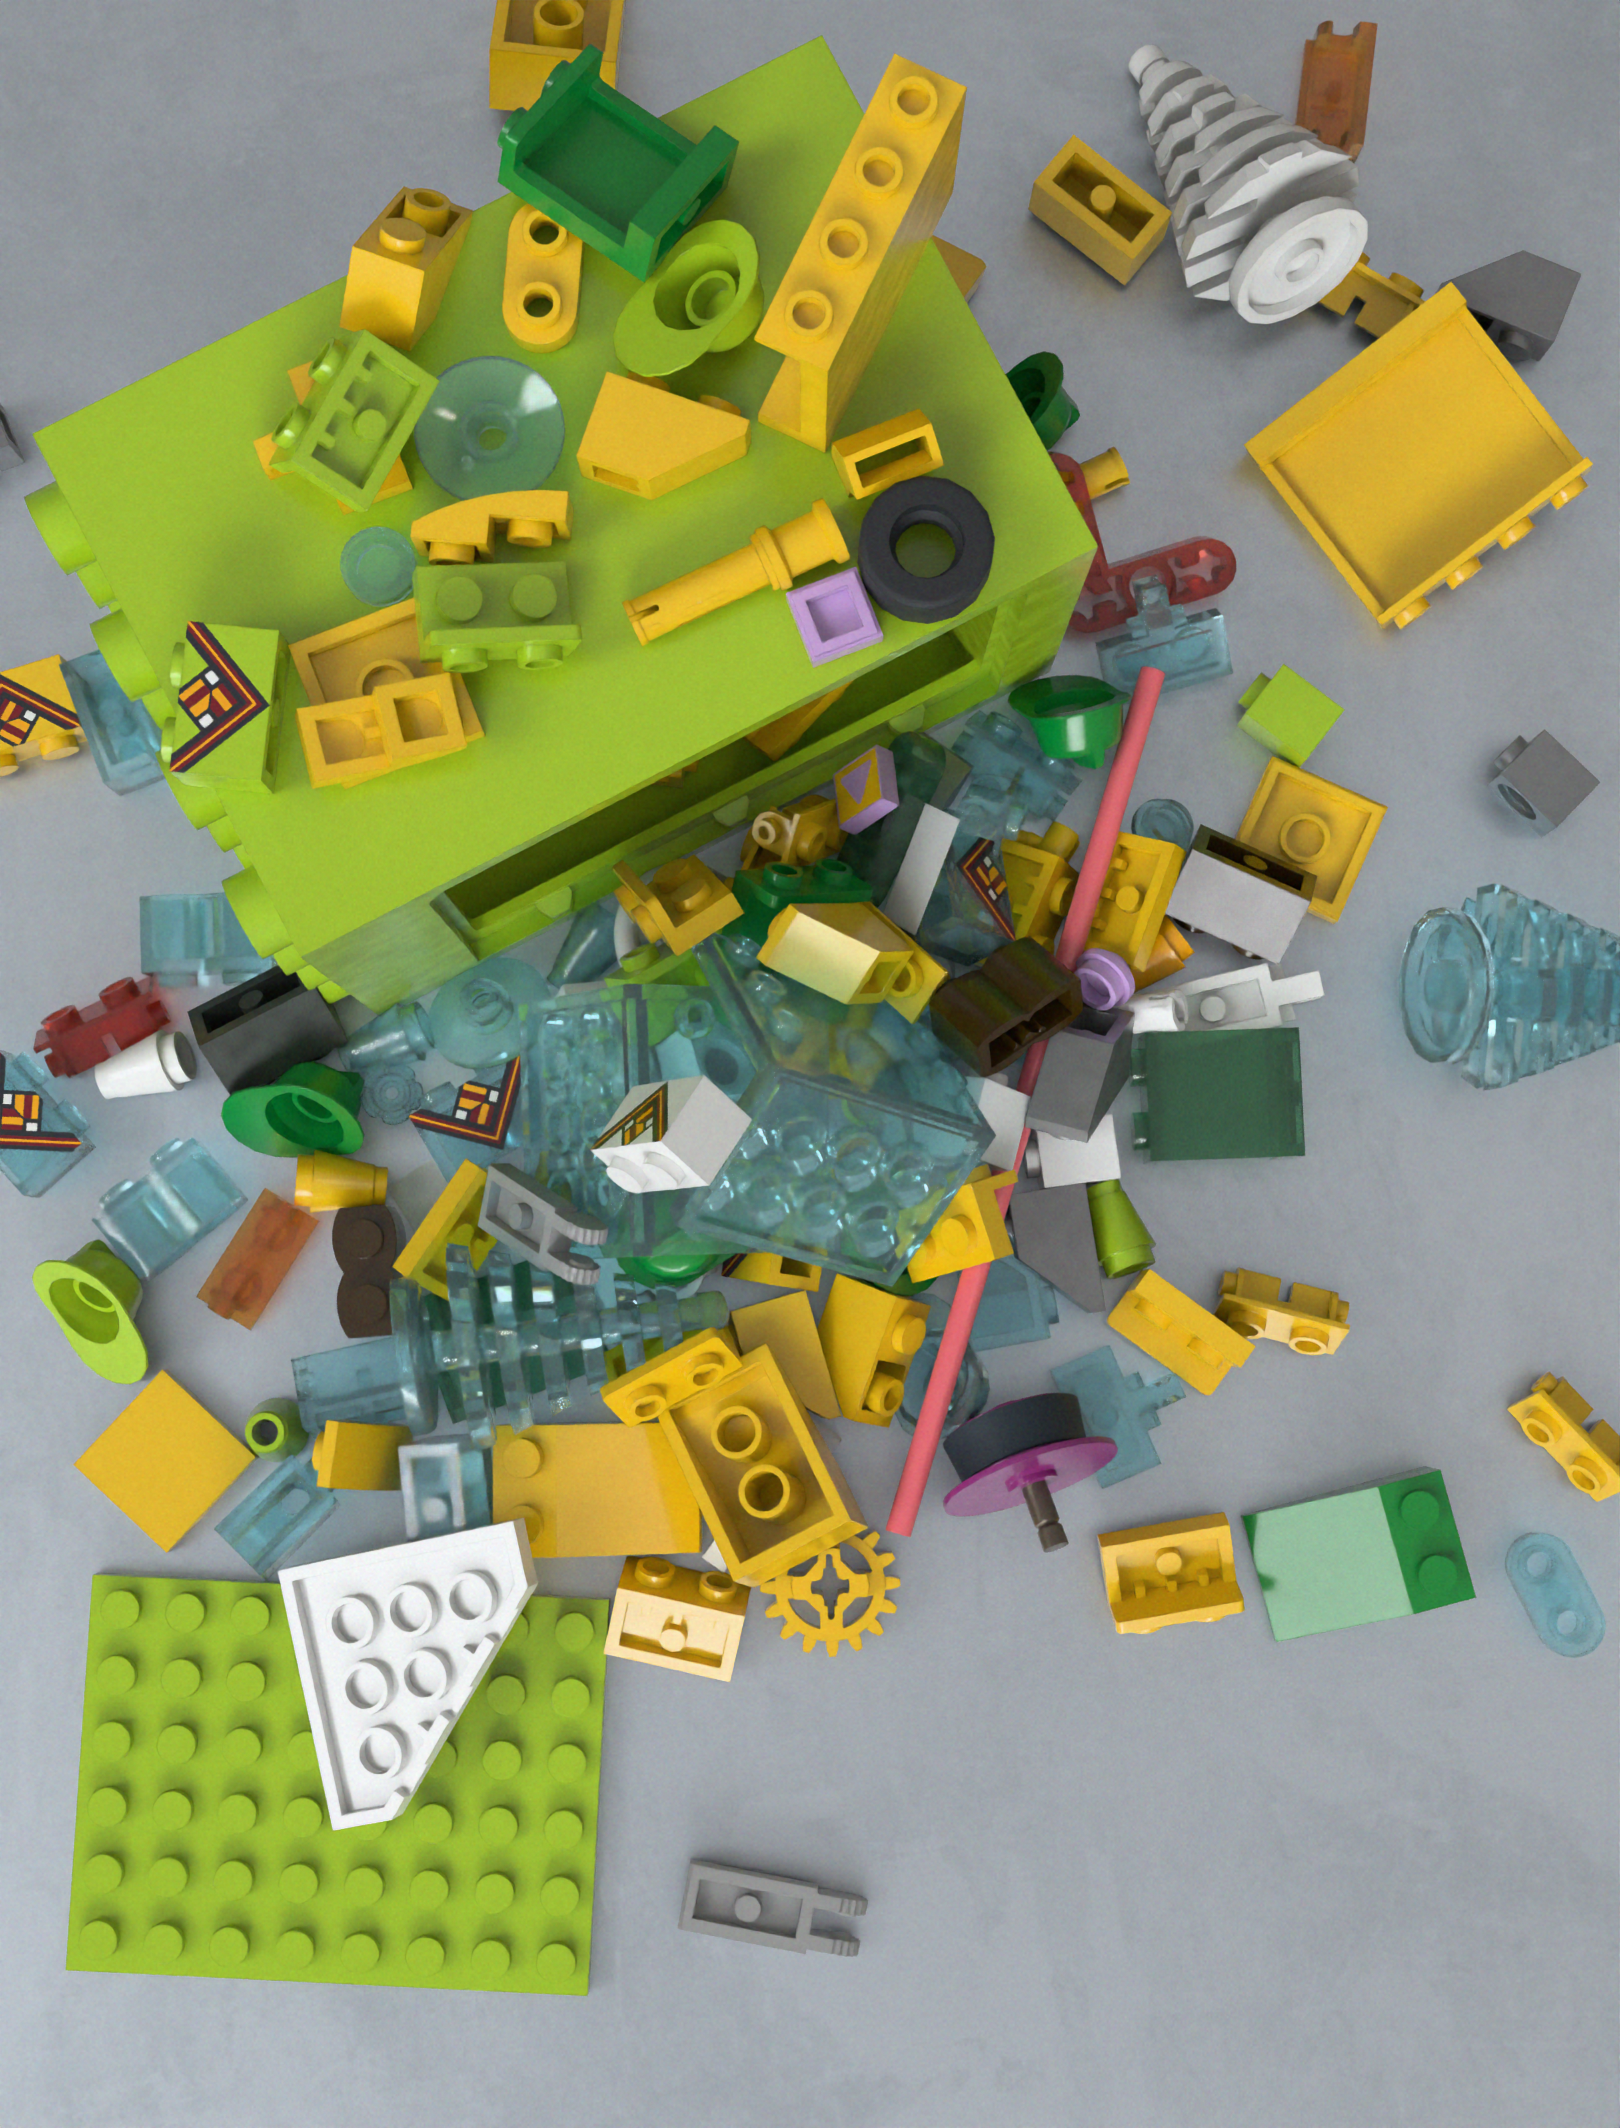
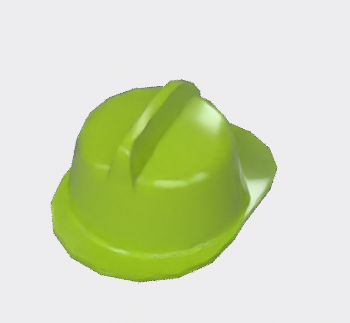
M725 219L702 223L682 236L668 252L661 265L630 298L617 318L613 334L615 354L628 371L645 377L669 375L689 366L703 354L729 351L749 337L762 316L765 297L761 279L758 275L760 254L755 238L741 224Z
M101 1240L88 1242L66 1261L46 1260L38 1264L32 1276L35 1291L44 1305L54 1315L70 1345L81 1360L99 1376L114 1383L130 1385L142 1379L148 1368V1351L139 1330L133 1322L143 1298L141 1281L135 1272L126 1263L117 1258Z

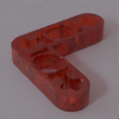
M1048 451L1056 469L1060 472H1068L1069 481L1064 482L1074 502H1077L1079 512L1098 545L1083 587H1086L1094 595L1113 591L1107 579L1115 576L1116 593L1125 606L1124 609L1116 611L1117 603L1111 599L1096 603L1092 606L1093 617L1086 619L1082 613L1073 611L1068 624L1071 628L1084 633L1098 632L1216 595L1225 590L1233 581L1237 568L1236 558L1232 549L1224 542L1208 536L1192 537L1107 564L1084 473L1079 463L1068 455L1056 451ZM1203 549L1208 555L1220 558V565L1211 569V580L1206 582L1204 577L1198 574L1179 577L1178 579L1184 589L1176 592V576L1167 562L1168 559L1175 557V566L1184 569L1200 562L1199 552ZM1142 567H1154L1162 577L1160 592L1150 601H1137L1130 592L1129 583L1131 577Z

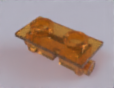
M264 1188L196 1297L207 1303V1307L227 1320L231 1318L247 1329L252 1330L320 1221L269 1189Z

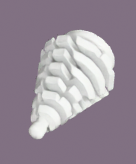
M1149 44L1139 48L1131 56L1129 70L1142 86L1139 91L1141 99L1138 100L1141 115L1149 127L1146 133L1149 144L1157 156V160L1154 162L1159 179L1165 190L1163 194L1167 209L1172 212L1170 219L1178 253L1181 256L1182 270L1187 288L1192 286L1195 297L1221 301L1230 299L1234 308L1249 323L1271 324L1291 318L1319 302L1341 283L1357 263L1368 240V221L1353 204L1357 194L1351 189L1359 186V169L1356 164L1348 160L1352 156L1336 146L1322 143L1316 139L1318 135L1301 126L1292 124L1283 118L1285 115L1261 107L1260 103L1247 94L1234 98L1225 83L1211 74L1203 76L1200 69L1186 61L1176 60L1170 62L1157 45Z

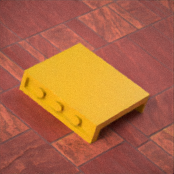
M894 53L755 335V341L786 355L758 412V422L826 453L953 193L967 92L966 86Z
M1452 281L1244 444L1248 454L1382 629L1395 622L1401 630L1420 617L1431 607L1425 597L1445 582L1452 590L1466 582L1483 568V565L1477 558L1497 542L1505 551L1521 540L1536 527L1530 517L1551 502L1556 510H1559L1589 487L1582 477L1591 471L1593 465L1588 457L1583 459L1469 312L1467 301Z

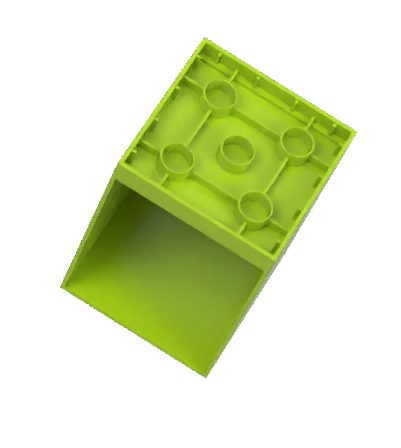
M822 35L658 117L659 120L696 145L714 125L739 141L727 188L690 231L702 223L725 219L741 224L755 238L760 254L758 275L761 279L765 296L762 316L749 337L733 349L703 354L685 368L669 375L655 377L663 380L670 386L669 393L696 402L699 396L709 395L726 400L737 406L742 412L740 417L749 419L751 424V444L746 456L654 500H649L581 476L576 455L605 374L610 372L626 378L628 372H630L615 354L613 334L617 318L630 298L645 282H642L585 242L579 322L573 338L564 347L550 353H533L521 348L510 337L502 313L509 227L517 211L528 204L513 192L473 211L469 230L436 318L412 350L407 351L387 344L440 380L400 452L413 486L412 490L372 504L368 511H354L343 515L335 497L297 472L270 480L261 466L253 444V440L272 433L285 411L294 402L299 403L287 370L313 361L318 351L331 337L339 340L341 336L353 333V331L339 327L348 275L32 434L56 481L24 496L27 508L43 540L66 575L74 572L77 573L88 594L99 609L108 605L111 613L89 624L93 637L125 695L131 702L141 699L161 730H163L167 717H176L179 688H173L171 684V657L175 643H185L188 621L279 630L289 644L295 643L414 597L413 571L416 566L433 565L429 564V557L419 556L410 537L413 521L443 507L484 495L527 490L569 492L574 510L571 540L552 538V545L549 547L531 548L512 544L507 541V534L497 533L494 563L474 561V564L566 561L572 624L581 625L582 642L569 657H563V664L557 667L527 670L518 667L517 659L488 660L487 668L462 673L485 733L484 737L468 742L465 749L400 768L348 789H344L341 783L312 789L294 717L296 709L311 705L291 655L274 794L184 785L169 772L170 763L162 760L161 749L155 752L165 779L191 824L196 830L207 826L220 849L224 853L233 849L245 868L224 879L221 883L241 927L262 959L273 955L287 976L296 972L309 991L317 987L329 1005L348 995H352L378 1016L383 1017L615 897L613 891L622 886V883L612 869V866L621 860L640 877L657 866L680 858L687 859L693 854L697 855L751 827L755 818L759 814L769 811L771 806L776 807L777 811H782L783 808L793 805L803 798L834 784V773L876 744L894 753L911 744L920 732H925L929 735L1012 692L1019 686L1050 672L1098 545L932 238H930L826 453L758 422V412L786 355L755 341V335L864 116L860 104ZM543 226L534 232L532 239L539 244H550L556 240L559 231L551 226ZM537 298L528 304L526 312L533 317H543L552 310L553 304L545 298ZM919 408L932 423L944 462V466L919 476L946 478L971 491L988 512L995 536L989 578L974 603L953 618L931 624L899 619L880 608L866 590L883 633V641L813 668L786 601V593L853 567L857 568L862 580L857 563L861 523L874 499L888 489L886 488L858 500L854 496L849 498L831 456L832 442ZM914 439L855 462L858 475L919 452V449ZM821 498L825 500L844 539L851 558L850 560L839 564L832 559L794 577L793 586L784 591H781L780 588L773 591L771 586L768 585L649 641L647 645H641L621 602L625 600L630 601L751 544L749 536L755 534L754 529L763 525L770 530L811 512L812 502ZM920 523L911 526L902 533L896 544V553L899 563L907 572L916 577L930 578L940 575L950 567L954 560L955 548L952 538L944 529L937 525ZM854 680L846 688L844 694L836 702L832 703L802 734L800 740L778 760H771L742 739L747 734ZM699 760L697 773L686 771L683 788L652 784Z

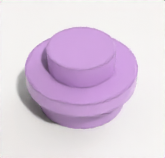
M1091 948L1086 950L1077 959V970L1074 974L1081 979L1082 1001L1088 1006L1106 1011L1113 1006L1125 1004L1135 991L1133 975L1127 962L1118 954L1100 948Z

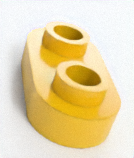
M529 203L517 211L509 227L502 313L507 331L517 345L533 353H550L564 347L573 338L578 327L585 242ZM551 226L559 231V235L550 244H539L532 239L534 232L540 227ZM545 298L552 302V310L543 317H533L526 312V308L532 300Z

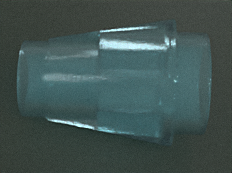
M595 902L590 904L585 913L578 911L552 966L553 969L546 979L559 990L564 984L595 982L618 960L614 945L616 915Z
M416 1001L406 1006L398 1002L348 1035V1042L338 1046L337 1050L347 1072L368 1073L424 1061L426 1053L437 1048V1037L428 1014L419 1002Z

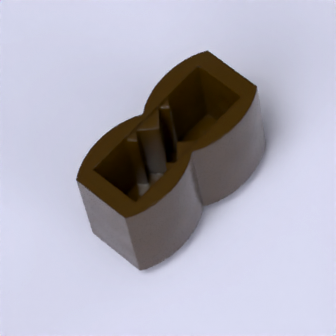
M1031 936L1020 938L1008 945L996 948L988 956L981 969L970 971L958 978L949 979L938 988L934 997L929 1002L932 1032L980 1077L993 1075L1015 1062L1033 1043L1044 1041L1063 1030L1082 1012L1081 979Z
M388 1205L339 1208L333 1223L332 1245L336 1261L344 1273L337 1292V1313L344 1333L348 1339L404 1335L411 1315L410 1292L403 1275L392 1267L406 1247V1232L401 1216L395 1207Z

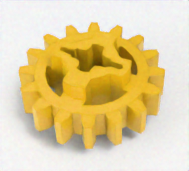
M875 1529L867 1533L863 1538L855 1534L842 1541V1543L848 1544L859 1551L869 1563L871 1570L853 1569L840 1557V1543L819 1553L805 1571L788 1573L787 1570L776 1576L775 1579H770L760 1585V1592L776 1595L777 1601L771 1603L765 1609L767 1618L783 1615L787 1620L780 1631V1636L784 1640L793 1636L798 1631L804 1635L803 1652L809 1653L817 1640L826 1641L829 1657H836L839 1641L847 1639L857 1652L862 1649L860 1632L864 1629H868L871 1633L878 1636L884 1632L876 1616L879 1611L884 1613L896 1612L897 1605L889 1598L884 1597L885 1590L900 1586V1578L891 1574H884L883 1568L894 1561L895 1557L892 1551L875 1553L873 1548L880 1537V1534ZM827 1554L832 1555V1566L836 1569L837 1577L849 1581L848 1587L838 1589L836 1594L837 1600H833L834 1612L832 1614L828 1613L827 1600H824L822 1590L812 1589L811 1587L812 1581L822 1579L823 1569L826 1568ZM871 1596L870 1602L862 1614L850 1623L843 1625V1611L857 1597ZM789 1599L806 1600L820 1613V1626L803 1619L792 1607Z

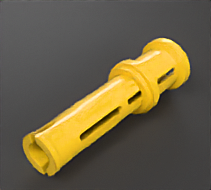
M821 498L812 502L811 512L770 530L763 525L754 529L755 534L749 536L751 544L630 601L625 600L621 602L641 645H647L649 641L768 585L771 586L773 591L779 588L781 591H784L793 586L794 577L832 559L839 564L850 560L851 558L844 539L825 500Z

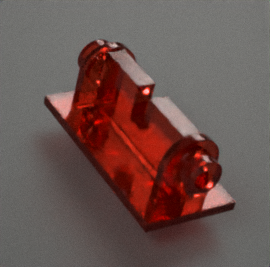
M148 976L136 983L133 977H126L104 988L98 994L99 1001L79 1011L75 1005H69L45 1017L40 1022L42 1029L36 1032L33 1049L37 1054L50 1047L52 1052L45 1055L44 1059L52 1075L58 1078L66 1074L69 1078H73L77 1074L111 1057L101 1038L102 1036L111 1032L120 1050L123 1051L153 1033L163 1030L162 1026L172 1021L165 1005L160 999L151 1004L148 1001L149 998L153 997L154 980L152 976Z

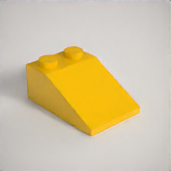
M497 0L489 48V108L515 111L517 108L523 107L529 110L541 97L542 88L556 65L562 60L572 63L589 44L603 52L599 73L600 78L617 90L626 0Z
M767 1343L741 1356L743 1367L726 1375L716 1385L695 1392L666 1408L663 1413L657 1416L733 1581L753 1588L869 1528L838 1463Z
M624 1422L508 1423L492 1425L493 1524L524 1518L533 1558L702 1552V1512L660 1422H641L630 1429Z

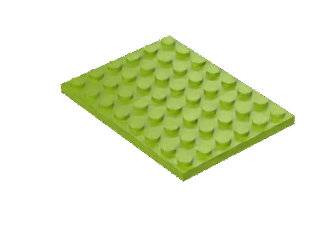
M116 1573L93 1574L66 1970L588 1996L590 1989L608 1654H604L609 1630L611 1598L532 1594L404 1813L389 1821L333 1830L280 1582Z

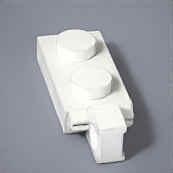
M1268 963L1143 993H1158L1160 991L1180 989L1187 1001L1188 1021L1184 1023V1030L1151 1032L1157 1057L1281 1027L1283 1023L1296 1019L1292 1005L1320 999L1321 996L1325 995L1319 970L1285 978L1282 964L1268 967Z

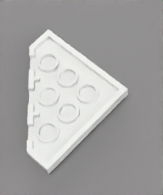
M524 1518L299 1564L278 1570L333 1830L389 1821L404 1813L538 1584Z

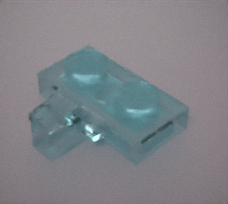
M1157 574L1132 581L1136 608L1139 615L1126 619L1128 633L1095 642L1103 681L1131 695L1129 701L1123 703V705L1130 704L1140 669L1143 666L1156 668L1165 673L1159 695L1233 674L1223 615L1217 608L1186 616L1181 603L1170 606L1166 585L1159 582Z
M1105 1345L1049 1370L1059 1393H1070L1077 1396L1086 1437L1103 1436L1112 1438L1116 1442L1118 1448L1116 1456L1107 1465L1094 1473L1101 1489L1162 1464L1148 1434V1430L1162 1425L1156 1410L1186 1398L1176 1373L1167 1374L1147 1384L1143 1383L1138 1371L1123 1376L1110 1345Z

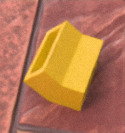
M919 408L832 442L831 456L849 498L854 496L856 500L889 488L896 482L911 479L944 466L932 423ZM915 439L919 452L858 475L855 462Z

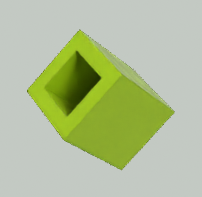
M1283 664L1272 679L1261 672L1238 702L1247 709V712L1236 726L1281 760L1300 767L1345 709Z

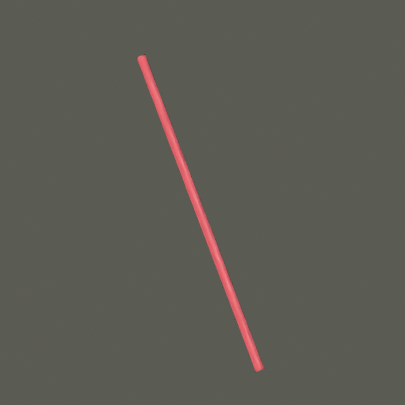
M1143 666L1140 669L1124 722L1122 738L1116 749L1055 958L1073 973L1077 970V959L1084 952L1164 681L1165 673L1156 668ZM1050 1038L1033 1043L1028 1048L1016 1091L1032 1098ZM1025 1124L1013 1170L1015 1169L1017 1175L1031 1131L1030 1128L1025 1127ZM992 1170L991 1175L995 1176L1006 1171ZM1015 1183L994 1190L1003 1220L1006 1216ZM992 1261L962 1269L885 1530L911 1537Z

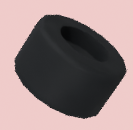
M918 476L896 482L874 499L861 523L857 563L864 588L880 608L903 621L931 624L953 618L976 601L987 582L992 565L995 536L988 512L971 491L946 478ZM920 523L937 525L944 529L952 538L955 548L954 560L950 567L940 575L930 578L916 577L907 572L899 563L896 544L902 533L911 526Z

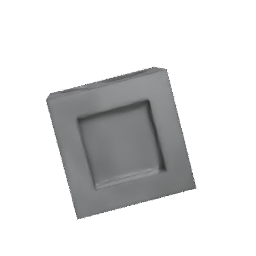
M1544 729L1529 743L1519 735L1493 761L1501 771L1487 786L1538 835L1543 837L1557 828L1596 788L1600 781Z

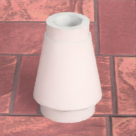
M159 1030L108 1058L106 1061L95 1065V1078L98 1088L107 1100L117 1097L180 1091L183 1089L185 1082L195 1079L197 1073L192 1048L187 1038L180 1031L168 1034L164 1030Z

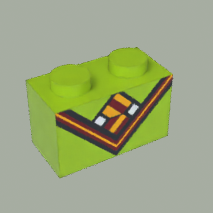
M188 621L185 643L176 642L171 657V684L173 688H179L176 717H167L165 719L161 737L162 760L170 763L169 772L184 785L274 794L291 656L288 647L290 644L279 630Z

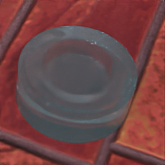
M370 527L359 531L346 543L340 558V570L347 587L357 599L368 605L384 607L402 601L413 590L412 573L416 566H418V562L411 545L400 533L386 527Z

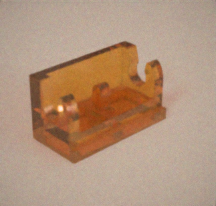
M1328 20L1318 25L1312 40L1306 39L1304 43L1295 125L1318 135L1316 139L1322 143L1336 146L1351 155L1352 157L1348 160L1355 164L1365 139L1378 23L1360 21L1353 28V34L1336 35L1333 34V21Z

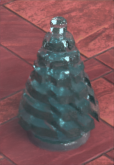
M1493 883L1477 888L1476 901L1466 897L1461 909L1442 907L1429 910L1414 925L1404 948L1399 974V1008L1405 1034L1416 1054L1429 1063L1452 1062L1453 1065L1463 1060L1461 1078L1476 1089L1484 1087L1483 1091L1505 1087L1518 1082L1519 1078L1554 1069V1066L1611 1047L1620 1042V937L1601 927L1599 929L1591 926L1583 919L1569 913L1559 912L1552 906L1537 899L1532 900L1502 884L1500 886Z
M447 1243L446 1274L448 1298L453 1318L451 1319L452 1330L433 1331L430 1328L428 1311L419 1282L411 1276L392 1278L390 1281V1310L394 1350L404 1410L412 1435H426L436 1429L439 1422L440 1408L437 1375L443 1371L458 1369L468 1429L477 1453L495 1445L497 1440L496 1408L490 1362H500L507 1409L514 1435L533 1426L534 1423L529 1356L541 1355L552 1417H554L560 1411L572 1406L566 1351L582 1349L590 1396L599 1393L603 1385L609 1383L605 1345L622 1343L626 1370L629 1372L646 1363L643 1339L662 1337L664 1351H667L683 1342L682 1332L699 1329L703 1331L709 1327L721 1330L726 1327L729 1319V1307L725 1296L720 1291L696 1293V1297L677 1299L675 1283L654 1279L657 1301L638 1303L634 1275L613 1273L617 1307L599 1309L596 1284L581 1285L573 1283L576 1313L561 1315L554 1273L542 1271L530 1262L536 1319L523 1321L511 1256L508 1253L489 1250V1283L496 1325L485 1326L479 1285L468 1246Z

